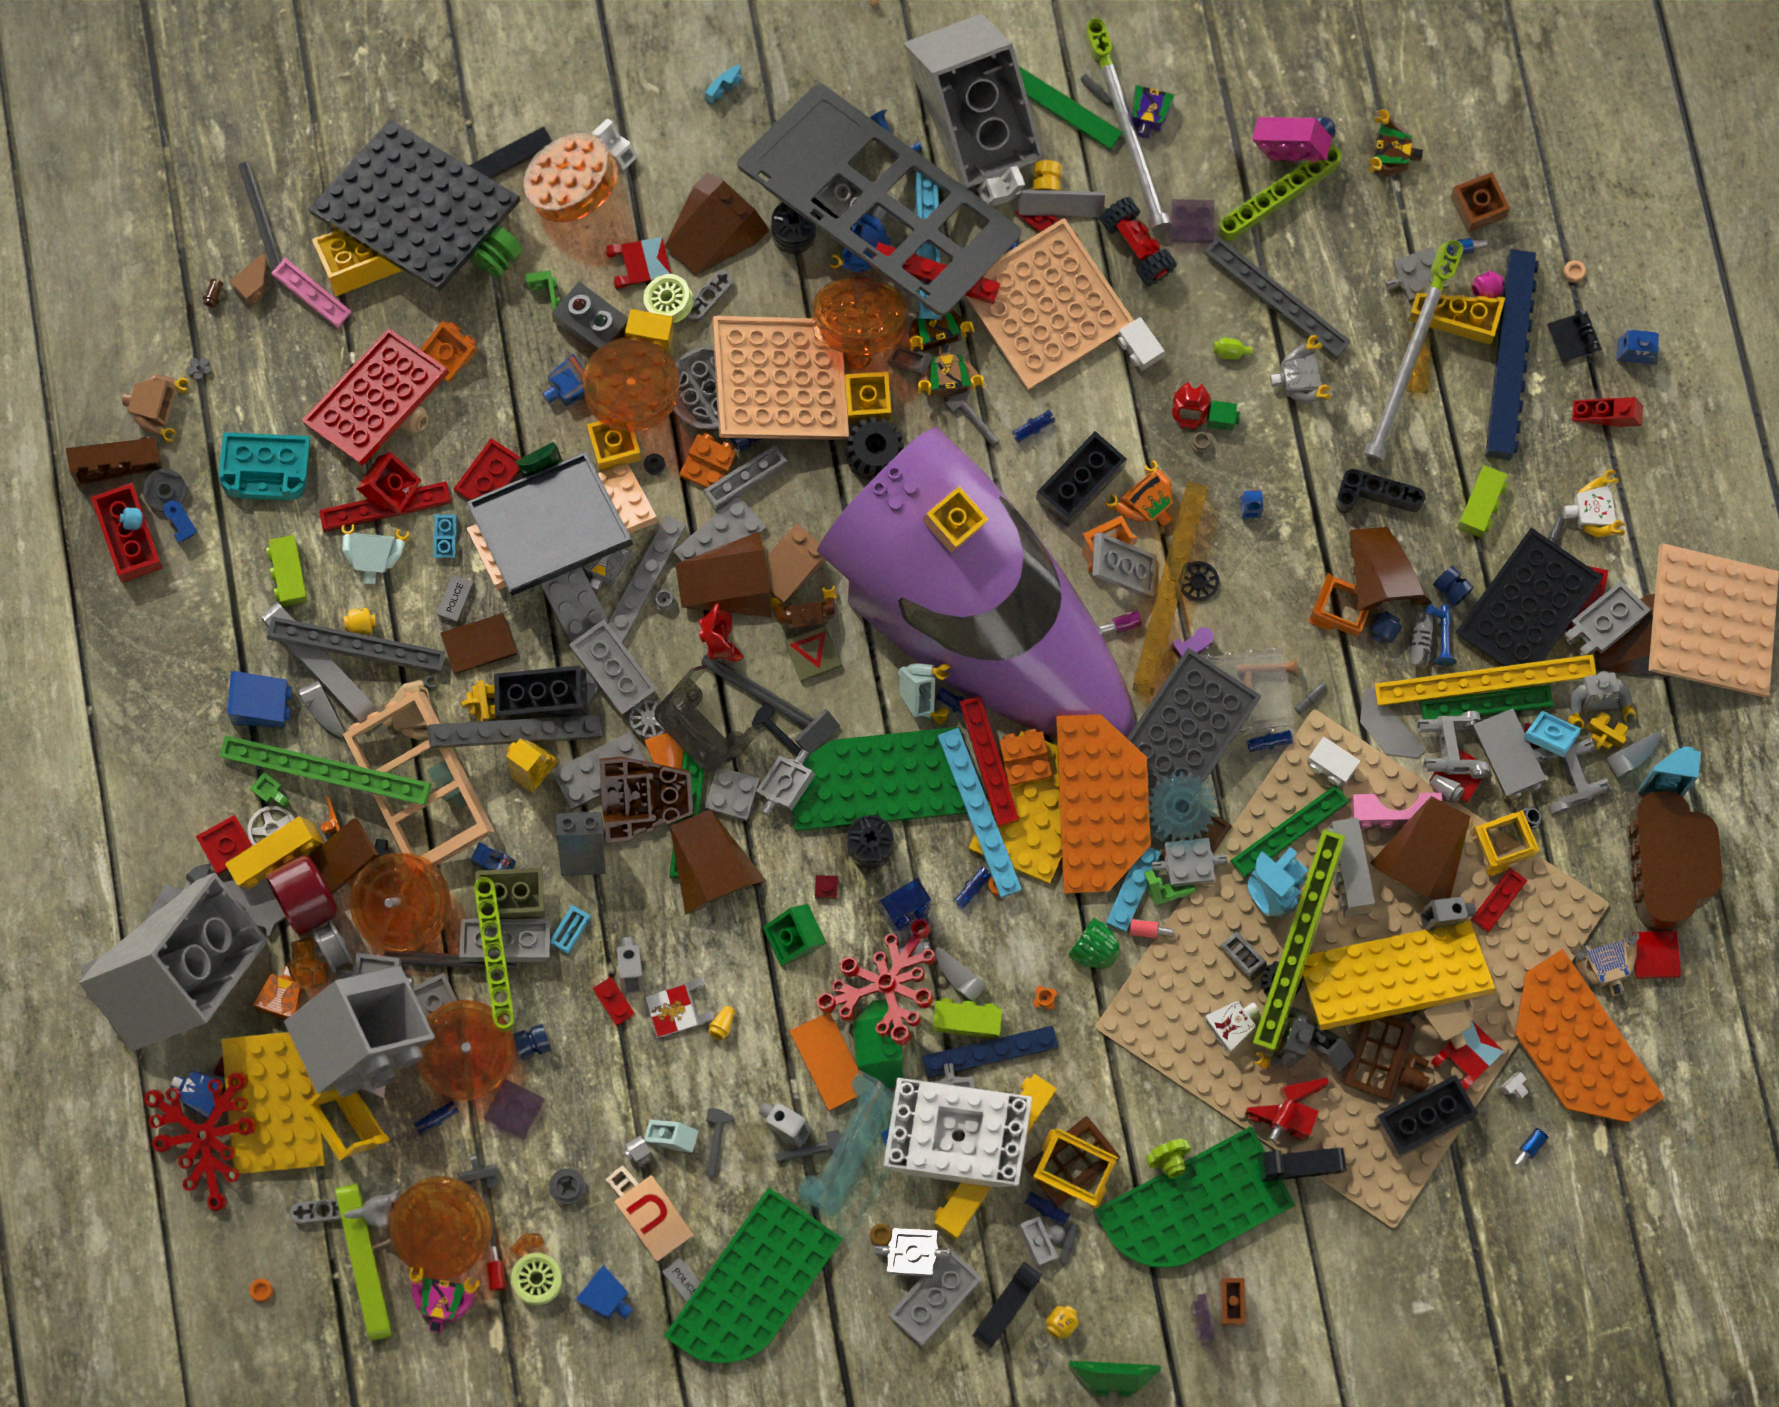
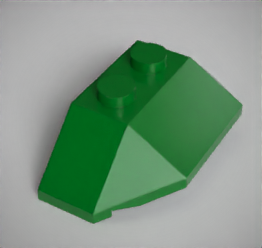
M887 999L873 1000L853 1022L857 1068L881 1089L896 1088L897 1079L903 1078L901 1045L894 1042L891 1032L888 1036L881 1037L876 1031V1025L882 1021L889 1010ZM893 1022L890 1025L891 1031L894 1028ZM887 1027L881 1028L880 1031L886 1030Z
M1070 1360L1068 1368L1090 1392H1095L1096 1396H1109V1393H1118V1397L1130 1398L1132 1394L1138 1393L1160 1372L1161 1365Z

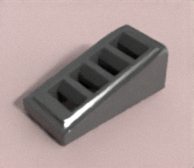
M1237 931L1220 945L1251 981L1268 967L1265 959ZM1239 941L1241 944L1232 951L1230 948ZM1245 948L1246 951L1237 957L1236 955ZM1251 955L1252 958L1244 964L1243 961Z

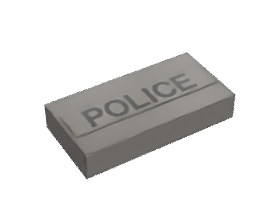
M452 575L437 616L458 623L473 587V582Z
M681 1258L662 1271L664 1276L687 1303L700 1285V1281Z

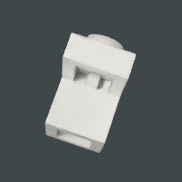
M606 119L593 132L597 140L595 142L597 148L610 162L620 169L624 170L638 157L631 142L619 135L615 125L609 119Z
M1013 166L1001 177L986 179L977 188L980 198L993 207L1017 198L1020 195V189L1025 183L1018 166Z

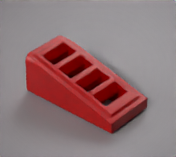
M1322 1078L1284 1086L1280 1089V1094L1284 1100L1287 1099L1297 1103L1326 1088L1329 1080Z

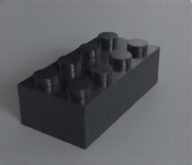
M1094 431L1037 491L1036 500L1064 525L1069 527L1126 467L1127 458Z
M580 665L494 674L495 716L499 721L587 715V676Z
M1454 1075L1379 1114L1374 1121L1397 1160L1475 1119L1478 1112L1457 1075Z

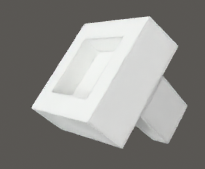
M1521 1072L1514 1073L1499 1089L1504 1095L1512 1093L1517 1099L1519 1097L1523 1098L1528 1093V1090L1522 1084L1526 1077Z

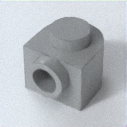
M641 1136L625 1145L627 1149L623 1151L630 1163L635 1161L639 1168L647 1165L651 1161L650 1158L653 1157Z

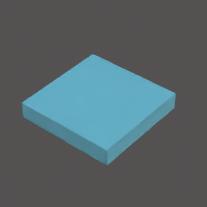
M1541 711L1525 733L1524 739L1564 758L1579 737L1582 729Z

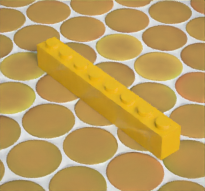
M1036 1074L1031 1079L1027 1077L1020 1087L1023 1090L1020 1095L1032 1097L1027 1135L1057 1090V1088ZM960 1183L957 1189L952 1188L946 1197L948 1201L944 1208L940 1206L933 1216L936 1220L934 1226L957 1241L992 1187Z

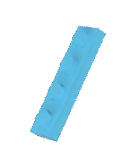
M1149 847L1129 869L1106 921L1107 925L1125 933L1127 932L1147 886L1144 872L1152 870V862L1158 861L1161 854L1160 851Z

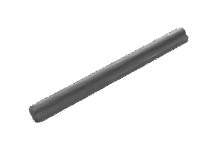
M245 161L238 166L273 271L280 264L281 258L250 163Z
M708 654L702 658L701 664L762 702L767 703L770 707L806 728L815 719L718 659L711 661Z
M385 950L384 953L385 957L402 959L401 963L486 969L485 962H460L459 954ZM506 962L507 970H517L518 962Z

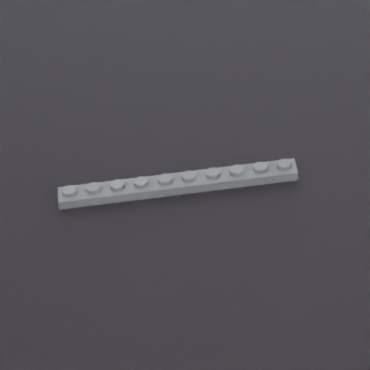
M668 515L664 518L608 622V625L622 643L627 638L686 528V524ZM584 668L587 676L588 710L600 687Z

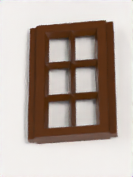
M1393 1016L1360 1022L1351 1048V1052L1355 1057L1345 1066L1340 1083L1391 1101L1416 1026ZM1374 1020L1386 1023L1380 1040L1369 1037ZM1390 1025L1402 1029L1396 1046L1385 1042ZM1367 1041L1379 1045L1373 1062L1361 1058ZM1383 1046L1395 1050L1389 1067L1377 1064ZM1360 1063L1371 1066L1366 1083L1355 1080ZM1376 1068L1387 1072L1382 1089L1370 1085Z
M1085 1116L1066 1131L1079 1138L1089 1130L1096 1139L1091 1143L1092 1145L1100 1144L1106 1152L1118 1157L1117 1161L1121 1158L1088 1116ZM1060 1138L1057 1139L1047 1161L1049 1162L1052 1159L1060 1168L1052 1175L1057 1177L1063 1172L1069 1179V1183L1081 1189L1104 1172L1109 1162L1100 1158L1092 1164L1085 1155L1087 1151H1082L1080 1148ZM1071 1145L1078 1154L1063 1165L1056 1155ZM1043 1151L1024 1164V1167L1032 1177L1044 1154ZM1082 1158L1088 1168L1076 1178H1073L1067 1168ZM1038 1179L1035 1180L1057 1208L1072 1197L1061 1190L1056 1193L1050 1185Z

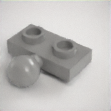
M1040 1217L1033 1218L1017 1226L1036 1267L1058 1258L1051 1242L1061 1243L1065 1239L1066 1233L1063 1227L1054 1225L1047 1233Z

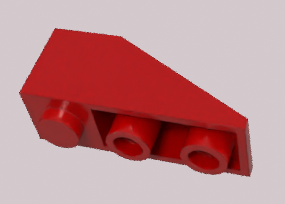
M1636 397L1573 400V422L1617 427L1642 426L1643 405Z
M1295 1103L1300 1108L1287 1132L1291 1133L1290 1136L1295 1139H1308L1319 1111L1301 1103ZM1281 1104L1247 1107L1244 1115L1249 1116L1248 1119L1252 1122L1260 1124L1262 1121L1267 1123L1269 1128L1274 1130L1275 1126L1272 1122Z

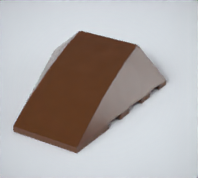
M1388 527L1349 531L1351 556L1354 558L1355 564L1353 566V575H1356L1355 595H1358L1357 611L1375 610L1386 601L1410 599L1412 606L1429 605L1432 603L1406 554Z
M759 532L675 564L681 608L711 611L715 604H719L718 610H725L729 613L771 618L770 587L765 553Z
M1430 796L1370 864L1388 877L1433 900L1451 898L1471 816Z
M711 809L670 826L685 915L706 907L707 903L745 888L748 890L766 882V879Z

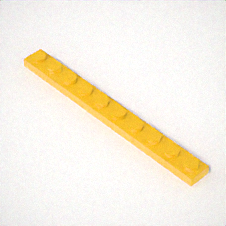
M1592 654L1375 683L1374 687L1377 706L1580 680L1587 676L1596 675Z

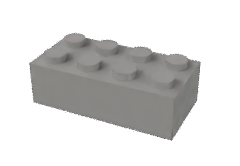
M1359 818L1332 821L1327 830L1346 837L1335 873L1336 877L1333 879L1334 889L1339 891L1340 898H1337L1339 912L1343 911V917L1369 914L1375 905Z

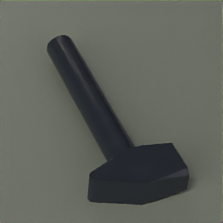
M765 703L756 712L752 721V728L763 724L793 754L798 756L801 748L770 720L775 711Z

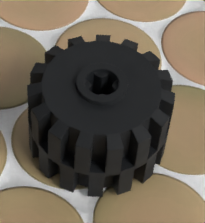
M871 417L869 422H866L865 419L860 421L858 427L854 426L848 437L845 449L846 461L848 466H853L852 471L855 474L858 472L862 473L861 478L867 479L868 476H873L874 479L904 449V442H901L903 437L901 432H896L897 426L893 423L890 426L887 425V420L884 418L881 419V422H876V417ZM871 448H875V451H877V454H873V451H871Z

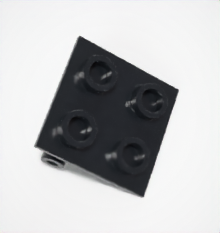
M1580 309L1575 311L1573 316L1547 323L1562 363L1602 350L1587 311L1583 312Z

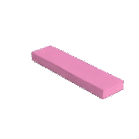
M284 258L271 273L276 280L337 329L351 315V310L288 259Z

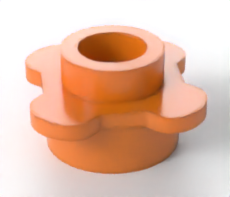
M1038 986L1035 990L1036 999L1033 1000V1005L1036 1008L1054 1009L1055 1004L1053 1002L1057 996V991Z

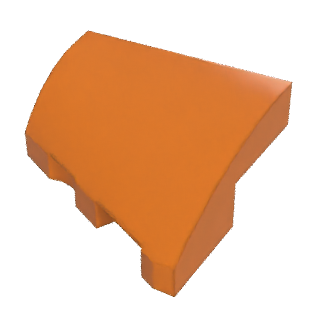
M685 729L667 732L645 740L653 763L682 769L686 736Z

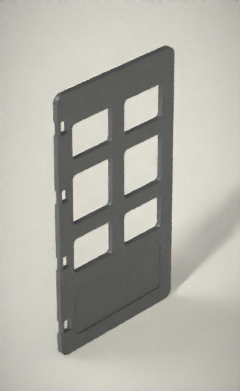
M823 84L814 85L737 162V167L741 172L764 186V189L805 219H809L824 233L854 255L869 263V266L910 296H914L925 307L939 316L946 315L1014 245L1022 234V230L1018 225ZM872 140L877 141L898 157L875 182H871L848 165ZM910 169L917 170L949 194L926 219L920 218L887 193ZM760 173H762V174H763L764 176H766L769 180L766 182L765 180H763L762 178H760L758 175H759ZM834 177H840L862 194L837 219L830 216L811 201ZM874 205H878L913 231L890 256L883 255L850 230ZM960 206H966L988 222V225L965 248L960 247L938 230ZM815 212L820 217H822V219L819 221L814 216H812L811 213ZM924 243H930L952 259V262L929 285H924L902 268ZM866 250L875 256L873 260L864 254ZM919 289L928 295L926 299L917 293Z

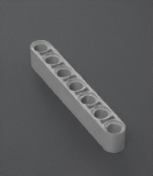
M278 603L274 604L260 617L268 628L272 616L295 621ZM283 643L357 722L363 723L368 715L377 711L374 704L324 651Z

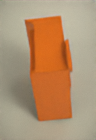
M1122 515L1083 533L1085 545L1084 550L1081 552L1088 564V573L1093 572L1094 544L1091 540L1095 538V534L1101 532L1105 534L1116 529V533L1111 535V537L1130 545L1137 543V535H1132Z
M1327 573L1309 622L1325 630H1330L1333 627L1359 637L1369 610L1361 611L1356 623L1323 611L1333 587L1358 598V595H1355L1356 585L1335 578Z

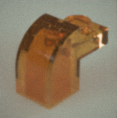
M307 937L291 942L292 961L287 962V968L293 981L298 986L309 990L329 985L328 964L316 960L314 938Z

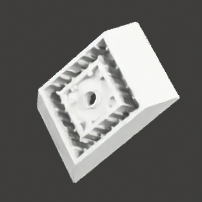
M898 1078L883 1166L907 1175L996 1188L1019 1186L1032 1097ZM963 1131L965 1139L961 1142L954 1141L952 1138L954 1132Z

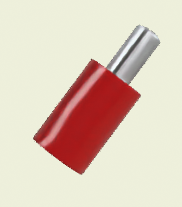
M1285 1099L1283 1104L1280 1105L1279 1111L1272 1122L1275 1128L1269 1137L1271 1141L1276 1142L1281 1131L1288 1130L1300 1108L1297 1104Z
M493 1246V1250L492 1247L489 1248L490 1262L486 1263L490 1291H499L507 1287L503 1261H498L497 1248Z

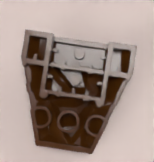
M623 756L600 758L599 773L606 843L629 841L635 838L634 835L646 830L651 832L658 825L663 823L670 824L693 814L691 774L689 770Z

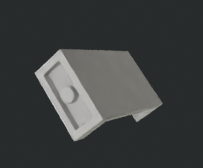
M1513 708L1473 724L1470 731L1473 738L1478 737L1504 792L1501 797L1503 801L1507 799L1514 801L1522 797V793L1526 791L1533 793L1543 788L1542 785L1546 781V777L1529 741L1524 739L1525 733Z

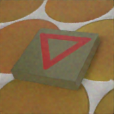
M826 626L785 640L800 682L842 667Z

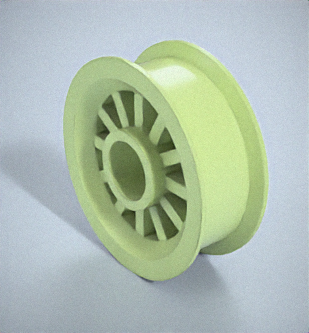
M665 274L655 278L649 283L644 292L646 309L652 313L673 316V324L682 321L692 310L694 303L693 293L687 283L677 275Z
M531 1253L522 1257L515 1264L511 1274V1282L516 1295L523 1302L530 1305H543L552 1301L560 1292L562 1274L553 1258L542 1253ZM535 1263H540L538 1269H536ZM532 1264L533 1270H531L528 1267V1265ZM524 1269H526L529 1273L526 1274V1273H523L522 1271H523ZM534 1274H541L543 1276V1281L538 1285L532 1284L530 1281ZM520 1276L525 1277L527 1279L520 1280ZM554 1278L553 1282L546 1280ZM545 1284L551 1286V1288L548 1290ZM531 1288L530 1294H528L526 1291ZM543 1288L546 1293L541 1295L540 1289ZM535 1289H537L538 1295H534Z

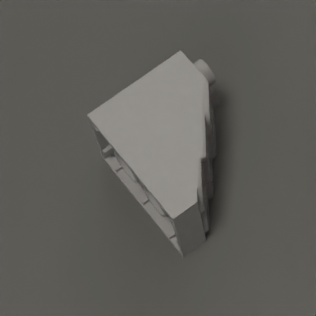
M982 13L904 42L913 77L957 178L965 188L982 183L986 179L1003 175L1010 167L1018 166V168L1044 159L1013 44Z
M212 873L196 880L107 953L98 958L81 979L79 985L83 988L87 997L95 1003L112 1024L115 1032L135 1051L207 1023L268 940L216 873Z

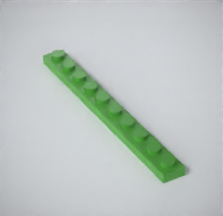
M226 735L219 755L221 758L425 806L427 805L432 784Z

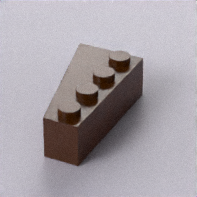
M142 437L137 440L66 448L70 473L77 486L163 469L155 437Z

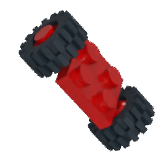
M1124 197L1121 201L1118 200L1115 204L1110 205V208L1105 209L1099 220L1108 233L1113 234L1116 231H1120L1138 258L1146 260L1136 269V273L1146 286L1156 284L1159 280H1163L1164 277L1173 272L1174 268L1177 267V262L1170 252L1166 249L1160 250L1159 243L1151 238L1148 233L1149 229L1143 222L1133 221L1140 215V210L1131 197Z

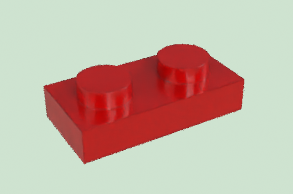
M612 977L592 988L616 1027L635 1016L633 1009Z

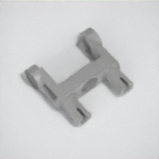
M1468 711L1461 716H1439L1436 719L1417 720V728H1420L1417 730L1418 733L1436 732L1438 734L1442 758H1424L1423 767H1426L1424 768L1425 772L1443 771L1446 775L1470 774L1472 778L1476 779L1484 778L1490 774L1488 763L1481 762V760H1460L1455 730H1469L1473 724L1481 722L1479 712Z
M1591 738L1574 743L1564 758L1544 748L1533 750L1539 763L1558 757L1561 758L1574 794L1560 798L1558 802L1549 805L1548 808L1551 815L1563 813L1569 810L1570 807L1591 801L1593 796L1611 791L1610 784H1606L1608 783L1607 778L1588 784L1581 770L1577 756L1595 751L1594 744H1591L1593 742Z

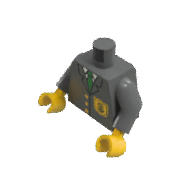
M1291 1007L1277 1052L1274 1051L1271 1058L1263 1052H1257L1256 1055L1261 1060L1254 1063L1262 1069H1266L1270 1065L1271 1067L1291 1068L1297 1061L1305 1057L1314 1031V1026L1309 1024L1307 1013Z

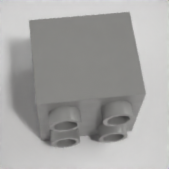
M401 966L335 980L284 1021L317 1094L336 1089L339 1097H345L359 1091L365 1086L363 1082L366 1081L370 1082L373 1089L393 1082L397 1078L394 1069L396 1067L404 1069L422 1060L423 1055L420 1049L435 1038Z

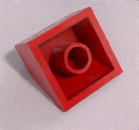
M392 452L376 458L356 489L371 503L400 513L422 480Z

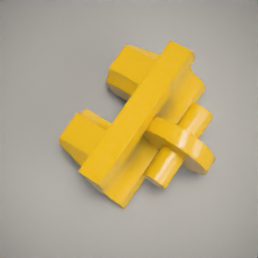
M484 680L477 681L476 685L471 687L472 692L466 693L467 699L461 702L462 708H469L470 715L476 714L477 722L496 719L495 705L487 704V699L495 698L494 685L484 684Z
M1603 711L1595 718H1592L1586 729L1593 733L1591 739L1597 742L1596 750H1599L1601 745L1608 750L1612 745L1620 749L1627 739L1625 736L1629 728L1619 722L1614 730L1606 725L1611 717Z

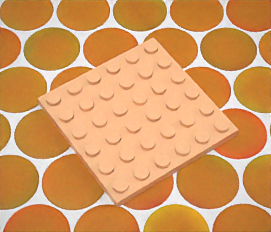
M1065 218L1004 254L983 276L984 278L1001 283L994 305L964 296L1027 391L1118 335L1120 329L1134 321Z
M713 316L712 330L720 438L848 440L849 427L840 319Z
M1664 543L1659 545L1648 671L1764 698L1769 696L1779 571Z

